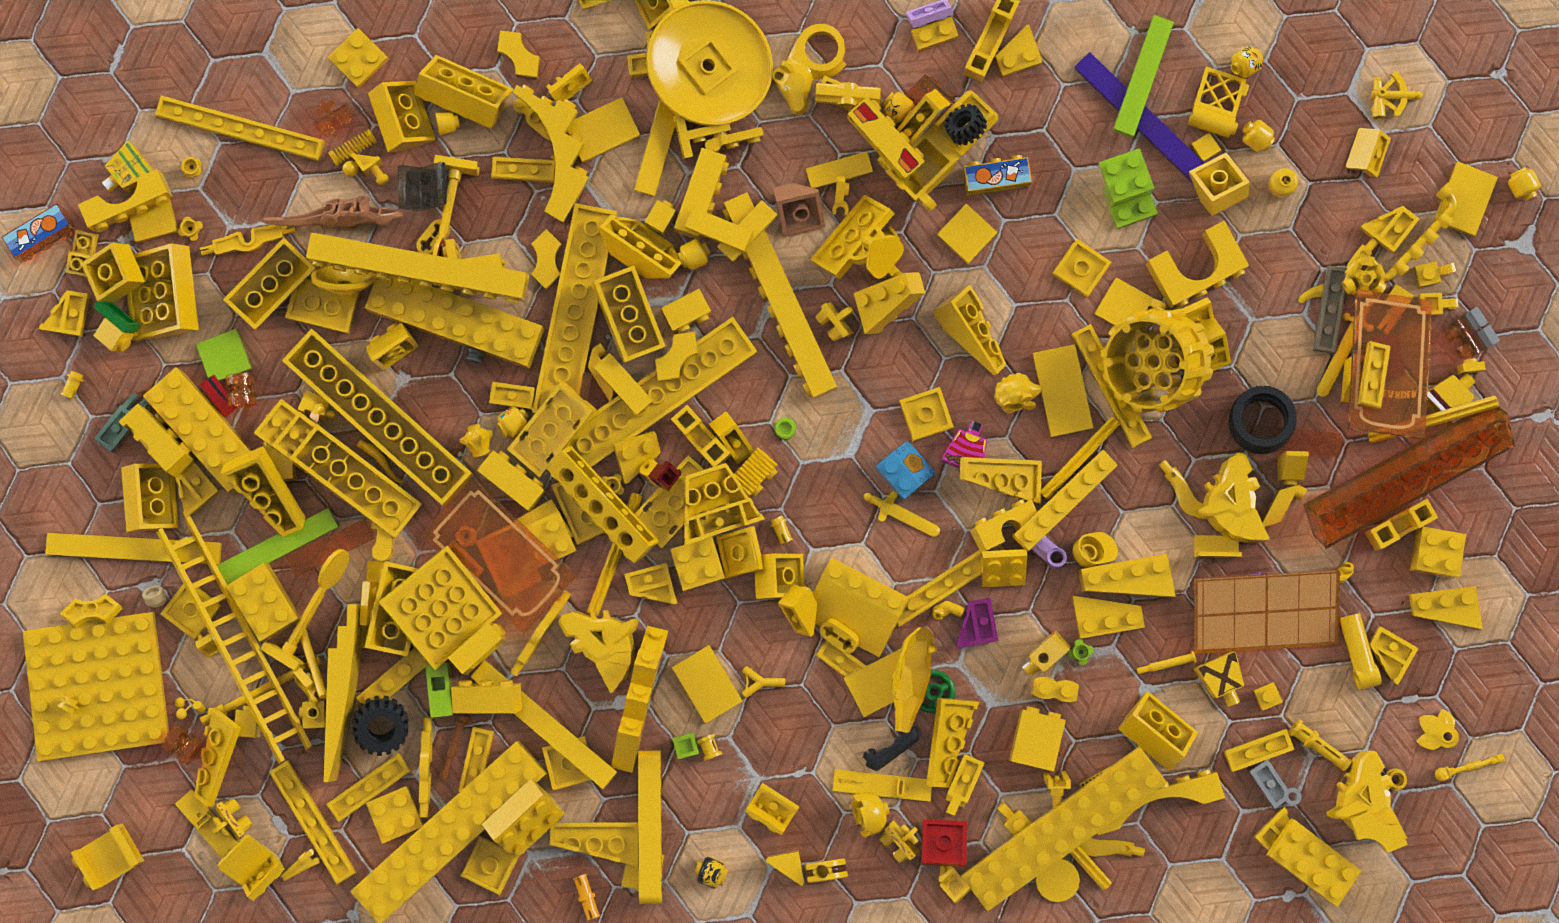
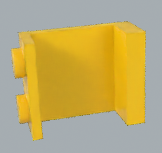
M123 824L115 825L101 837L81 849L71 852L74 866L81 870L84 875L83 881L89 889L91 888L92 891L102 888L144 862Z

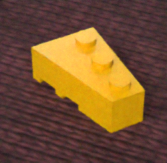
M919 272L903 273L854 293L865 334H879L888 323L893 322L903 310L908 309L925 294Z
M137 404L118 421L123 427L129 429L134 434L135 440L137 442L140 441L155 461L175 478L195 460L189 454L191 450L184 442L180 443L177 440L179 436L172 428H166L164 425L166 422L158 413L154 415Z

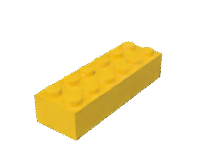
M175 367L144 394L143 397L224 489L234 495L237 493L233 488L234 485L220 475L223 464L253 450L182 370Z

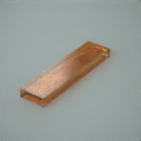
M1254 425L1252 436L1260 439H1270L1276 437L1283 428ZM1295 429L1290 440L1279 450L1304 451L1338 456L1340 455L1341 433Z
M363 519L287 556L286 559L294 576L297 577L324 564L327 558L336 550L344 549L349 552L375 538L366 519Z

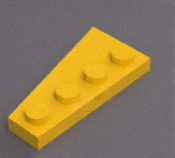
M960 457V480L1025 501L1032 500L1035 504H1041L1042 461Z
M937 698L926 785L930 787H950L959 762L957 758L960 750L964 748L966 742L964 738L967 729L971 728L973 722L971 718L974 709L978 708V701Z
M557 822L550 828V845L639 867L638 822Z

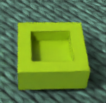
M694 732L672 738L678 759L699 754Z

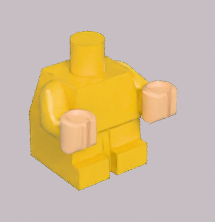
M307 390L298 407V412L310 417V420L319 426L321 425L320 421H325L326 417L334 419L337 411L330 409V404L325 399Z

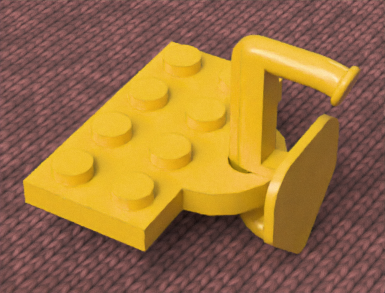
M864 194L810 260L814 265L839 280L853 263L858 265L866 264L867 270L878 279L883 278L887 273L892 278L903 274L895 264L901 258L904 246L896 236H885L882 228L892 218L894 212Z

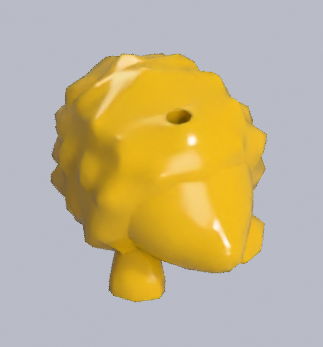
M1019 372L1009 374L1008 377H1003L997 383L994 398L1006 413H1013L1023 408L1033 410L1036 407V403L1031 400L1041 393L1042 387L1031 382L1030 378L1025 374Z

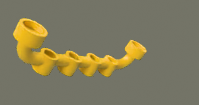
M1448 182L1436 193V196L1441 201L1445 198L1449 203L1447 209L1438 216L1435 222L1385 273L1384 282L1390 281L1397 274L1400 277L1404 275L1410 268L1406 264L1411 259L1414 261L1419 259L1424 253L1421 248L1426 243L1431 245L1439 237L1436 232L1441 227L1445 230L1454 221L1451 216L1457 209V199L1452 193L1454 188ZM1368 266L1364 271L1371 270L1373 266Z

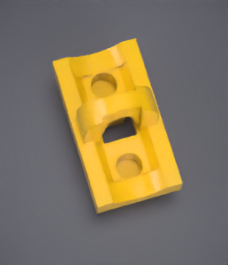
M832 302L821 306L822 310L815 317L821 325H825L830 320L835 327L827 332L833 342L849 337L854 333L845 321L854 312L852 307H847L839 313Z

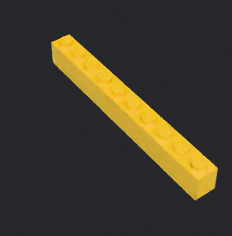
M746 192L724 202L725 209L722 212L726 221H731V223L738 225L754 209V206ZM764 230L746 248L745 253L742 252L744 260H749L752 266L749 268L753 280L758 279L760 287H757L762 299L766 298L769 306L766 308L771 319L775 317L778 325L775 327L780 338L784 337L787 345L784 347L788 356H793L796 364L793 366L798 377L802 376L805 384L802 385L807 396L811 395L814 400L836 390L837 385Z
M312 232L306 254V259L312 262V266L324 268L325 265L333 266L334 270L346 272V269L355 270V274L367 276L368 273L376 274L377 278L389 280V277L398 278V282L406 284L416 281L419 282L420 286L432 288V285L441 286V290L449 292L459 289L462 290L463 294L475 296V293L484 294V298L492 300L502 297L505 298L506 302L518 304V301L524 302L529 279L527 272Z

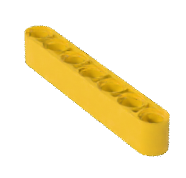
M661 750L638 751L639 904H662Z

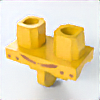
M234 798L224 804L221 801L216 805L215 810L224 822L218 816L215 817L213 822L217 827L212 831L214 834L221 831L226 838L230 835L226 828L228 826L236 839L240 840L252 826V822L246 815L238 821L233 818L232 814L240 809L239 804Z
M893 820L884 829V833L879 838L886 847L892 842L896 843L899 848L894 851L893 855L899 863L907 859H913L919 852V849L915 846L919 841L914 835L918 830L915 826L909 830L905 824L899 827Z

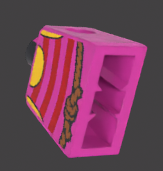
M971 421L967 431L958 429L941 458V462L960 469V457L984 458L987 439L979 436L983 425Z

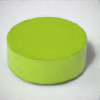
M784 417L776 422L775 433L780 439L787 440L795 435L796 425L792 419Z

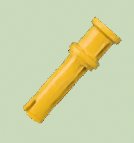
M1301 719L1296 720L1289 729V736H1294L1303 742L1304 747L1313 748L1342 771H1345L1350 766L1351 759H1348L1318 737V732L1316 730L1312 731L1305 726Z

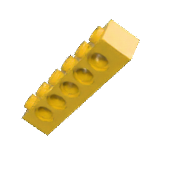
M572 446L561 450L546 468L551 476L559 481L565 488L566 493L572 496L579 503L580 508L592 517L594 523L604 530L609 536L610 541L623 551L627 559L633 563L639 561L659 542Z

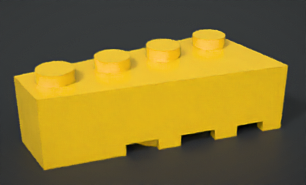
M263 446L223 464L220 475L225 480L228 479L234 485L233 488L239 494L242 493L249 500V504L254 509L257 508L264 515L263 518L282 537L303 529L306 517Z
M1167 554L1078 570L1082 592L1176 597Z

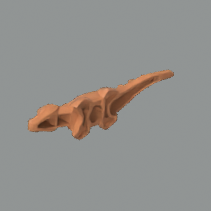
M365 195L343 202L341 198H335L326 201L325 207L302 215L262 218V222L268 225L287 226L289 228L292 226H298L299 228L303 226L313 227L314 225H319L320 227L325 225L330 227H354L360 223H371L387 227L392 220L400 219L403 212L399 209L369 206L370 199Z

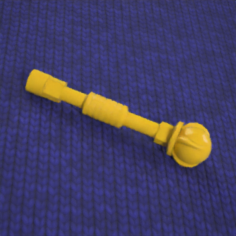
M1503 754L1489 757V759L1472 761L1457 768L1441 767L1435 771V777L1439 781L1451 779L1456 773L1470 772L1481 769L1489 764L1503 763L1505 758Z

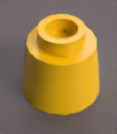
M453 112L435 113L439 137L456 132V128H460L458 115L453 116Z

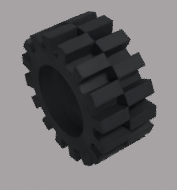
M967 104L966 107L961 105V109L955 108L954 113L950 112L948 114L950 118L945 119L944 127L955 144L961 145L963 143V145H967L968 141L972 144L974 143L973 139L976 138L978 140L980 138L979 134H984L985 131L983 129L987 128V121L976 105Z

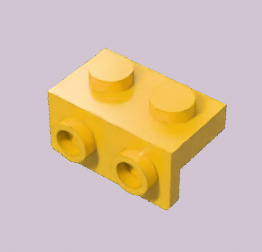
M762 783L745 812L752 819L766 825L770 831L782 835L799 809V806Z

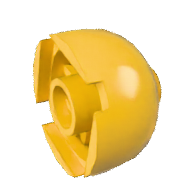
M870 792L852 795L851 798L854 799V801H851L856 824L862 825L863 830L860 833L863 838L879 833L886 825V815L890 814L887 802H882L879 796Z

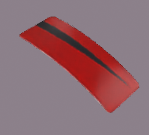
M212 375L200 384L224 417L238 408V405L215 375Z

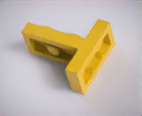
M678 115L673 117L683 159L693 157L690 140L693 139V143L706 141L705 136L713 135L716 138L726 135V132L731 130L730 124L687 131L685 119Z

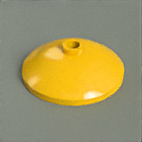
M330 265L324 268L320 267L311 274V280L318 288L341 297H348L371 286L377 280V277L373 273H368L367 276L355 274V270L346 269V272L337 271Z

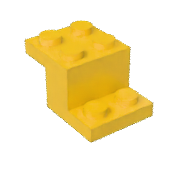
M1208 297L1182 308L1181 310L1187 313L1186 317L1195 323H1201L1205 328L1203 332L1207 341L1214 348V354L1211 355V369L1215 371L1230 364L1231 357L1226 332L1214 318L1212 304Z

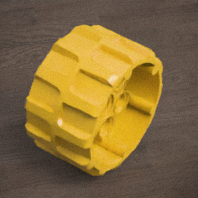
M1161 307L1128 315L1127 320L1122 324L1113 326L1109 331L1111 337L1106 347L1101 349V357L1104 358V372L1102 376L1104 382H1108L1114 391V398L1119 403L1126 402L1133 406L1134 411L1138 413L1149 411L1162 413L1198 398L1202 393V385L1205 381L1211 379L1213 375L1211 355L1214 354V348L1207 341L1203 332L1205 330L1204 326L1186 317L1187 313L1181 309L1164 310ZM1156 323L1160 325L1159 330L1161 333L1158 334L1154 330H1147V327H1151ZM1145 336L1149 339V345L1145 343ZM1165 337H1167L1170 341L1169 346H1167L1165 343ZM1132 343L1134 344L1136 350L1131 351ZM1137 356L1139 358V364H1137L1135 361ZM1155 356H1158L1160 360L1159 365L1155 362ZM1176 356L1180 359L1179 365L1175 361ZM1185 369L1184 377L1181 382V375L1178 371ZM1146 374H1147V375L1149 376V378H1150V382H1149V383H1147L1146 380H1145V375H1146ZM1166 375L1170 378V384L1165 380ZM1156 386L1162 391L1167 390L1168 394L1162 396L1155 395L1154 387Z

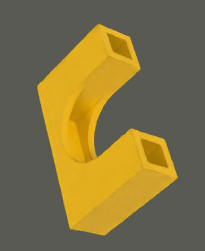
M1225 221L1214 225L1202 233L1214 257V270L1210 277L1203 280L1186 278L1179 272L1168 250L1148 260L1145 264L1170 309L1175 306L1177 309H1180L1189 303L1188 299L1194 296L1196 299H1199L1208 293L1207 289L1213 286L1217 289L1227 283L1226 279L1232 276L1236 279L1245 274L1244 270L1249 264Z

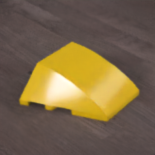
M726 463L685 476L684 546L765 519L754 506L752 499L744 492L740 482Z

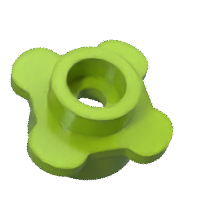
M1077 639L1074 642V647L1068 651V656L1076 659L1080 665H1085L1089 656L1094 653V648L1084 644L1082 639Z

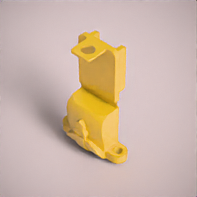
M971 90L965 92L912 145L913 149L918 148L922 152L925 162L905 182L899 178L881 156L877 159V162L886 170L885 173L897 183V187L904 193H907L916 203H920L929 212L937 204L928 194L953 171L956 166L955 162L978 141L975 138L972 144L969 141L967 145H963V143L961 145L955 144L944 127L945 119L950 118L948 114L950 112L954 113L955 108L961 109V105H965V107L967 104L976 105L987 121V128L983 129L985 131L983 135L979 134V139L998 122V114Z

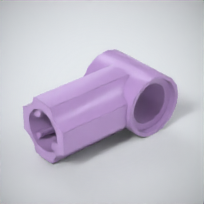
M1046 536L1031 549L1052 569L1061 568L1067 559L1065 551L1058 548ZM1053 553L1060 554L1062 562L1059 564L1053 563L1050 555Z

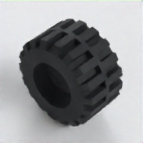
M379 695L374 696V700L366 699L365 704L361 703L358 706V711L355 710L353 736H355L356 744H360V748L363 751L367 749L368 754L371 755L373 752H377V756H382V752H386L389 755L392 749L397 751L400 749L399 745L405 743V737L408 736L409 728L408 717L403 705H398L396 699L389 700V696L379 699ZM383 716L389 718L394 723V726L388 733L378 735L372 733L367 728L368 723L375 717Z

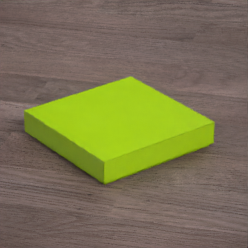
M238 329L196 344L208 378L215 375L219 382L252 370Z

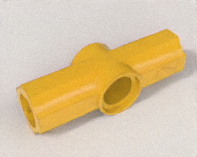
M843 82L839 85L816 83L815 103L837 104L842 108H855L868 97L870 100L874 99L880 104L881 88L860 87L855 83Z

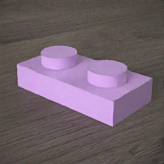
M939 0L907 11L906 15L911 26L915 28L923 27L927 23L936 20H944L948 16L953 15V11L947 0Z

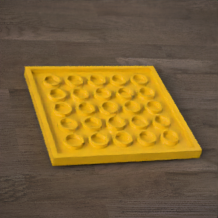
M155 612L114 617L108 624L101 621H89L80 625L77 629L71 624L23 631L37 762L170 742ZM68 696L78 702L76 706L79 707V710L76 709L72 715L59 708L58 704L61 701L59 698L65 699Z

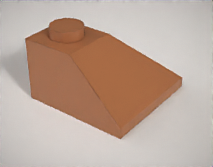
M795 183L773 188L784 237L825 227L818 189Z

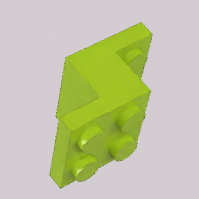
M1140 148L1098 163L1105 182L1102 192L1116 229L1158 215L1151 196L1155 188Z

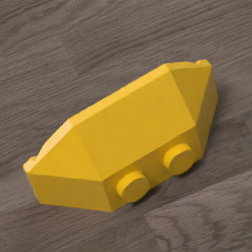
M610 215L598 229L610 255L628 267L634 265L636 272L645 279L670 278L681 265L673 244L638 220Z

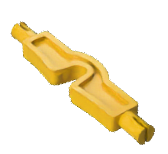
M269 225L252 228L251 241L249 243L245 242L241 232H236L226 237L212 240V245L200 247V252L202 256L212 253L221 256L236 251L242 253L254 252L264 244L282 240L285 234L296 232V226L289 228L287 226Z
M564 589L559 599L555 601L531 636L509 672L517 676L524 665L527 664L542 642V637L550 630L565 607L564 605L572 595Z
M423 718L419 763V817H429L428 810L432 777L429 767L432 762L433 718Z

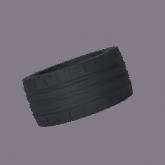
M1271 386L1252 387L1243 392L1235 400L1229 414L1230 433L1234 441L1246 451L1254 454L1275 452L1290 440L1295 430L1297 421L1296 409L1291 399L1279 389ZM1257 401L1268 402L1276 406L1284 419L1283 429L1276 437L1270 439H1260L1250 435L1241 422V414L1244 408L1250 403Z

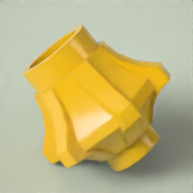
M479 423L468 426L465 436L459 439L460 443L469 448L473 457L490 453V439L493 435V430L480 427Z

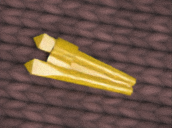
M309 849L300 855L298 860L280 876L286 881L318 864L321 858L316 856L312 859L311 856L314 854V849Z

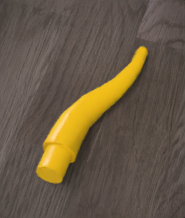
M363 440L358 442L357 447L373 457L392 480L403 484V481L397 478L391 471L386 457L377 447Z

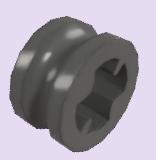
M466 349L467 356L464 357V360L483 364L481 358L485 356L484 352Z

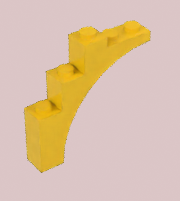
M523 84L521 88L516 85L513 94L525 102L539 116L553 144L556 161L555 182L551 197L544 211L565 223L590 179L586 176L588 173L586 170L579 166H576L575 169L572 168L584 147V144L581 143L582 138L572 132L570 135L566 134L578 114V111L575 109L576 105L565 99L564 102L558 100L556 105L552 106L553 101L545 96L538 98L533 95L534 90Z
M651 626L646 628L634 663L623 716L617 732L611 765L614 769L633 773L652 690L668 636L667 630Z

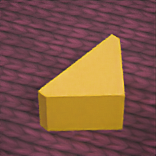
M799 850L771 855L766 858L765 861L803 886L804 877Z

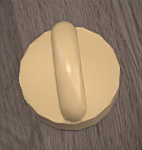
M161 586L148 587L142 593L144 602L148 607H160L167 601L164 589Z

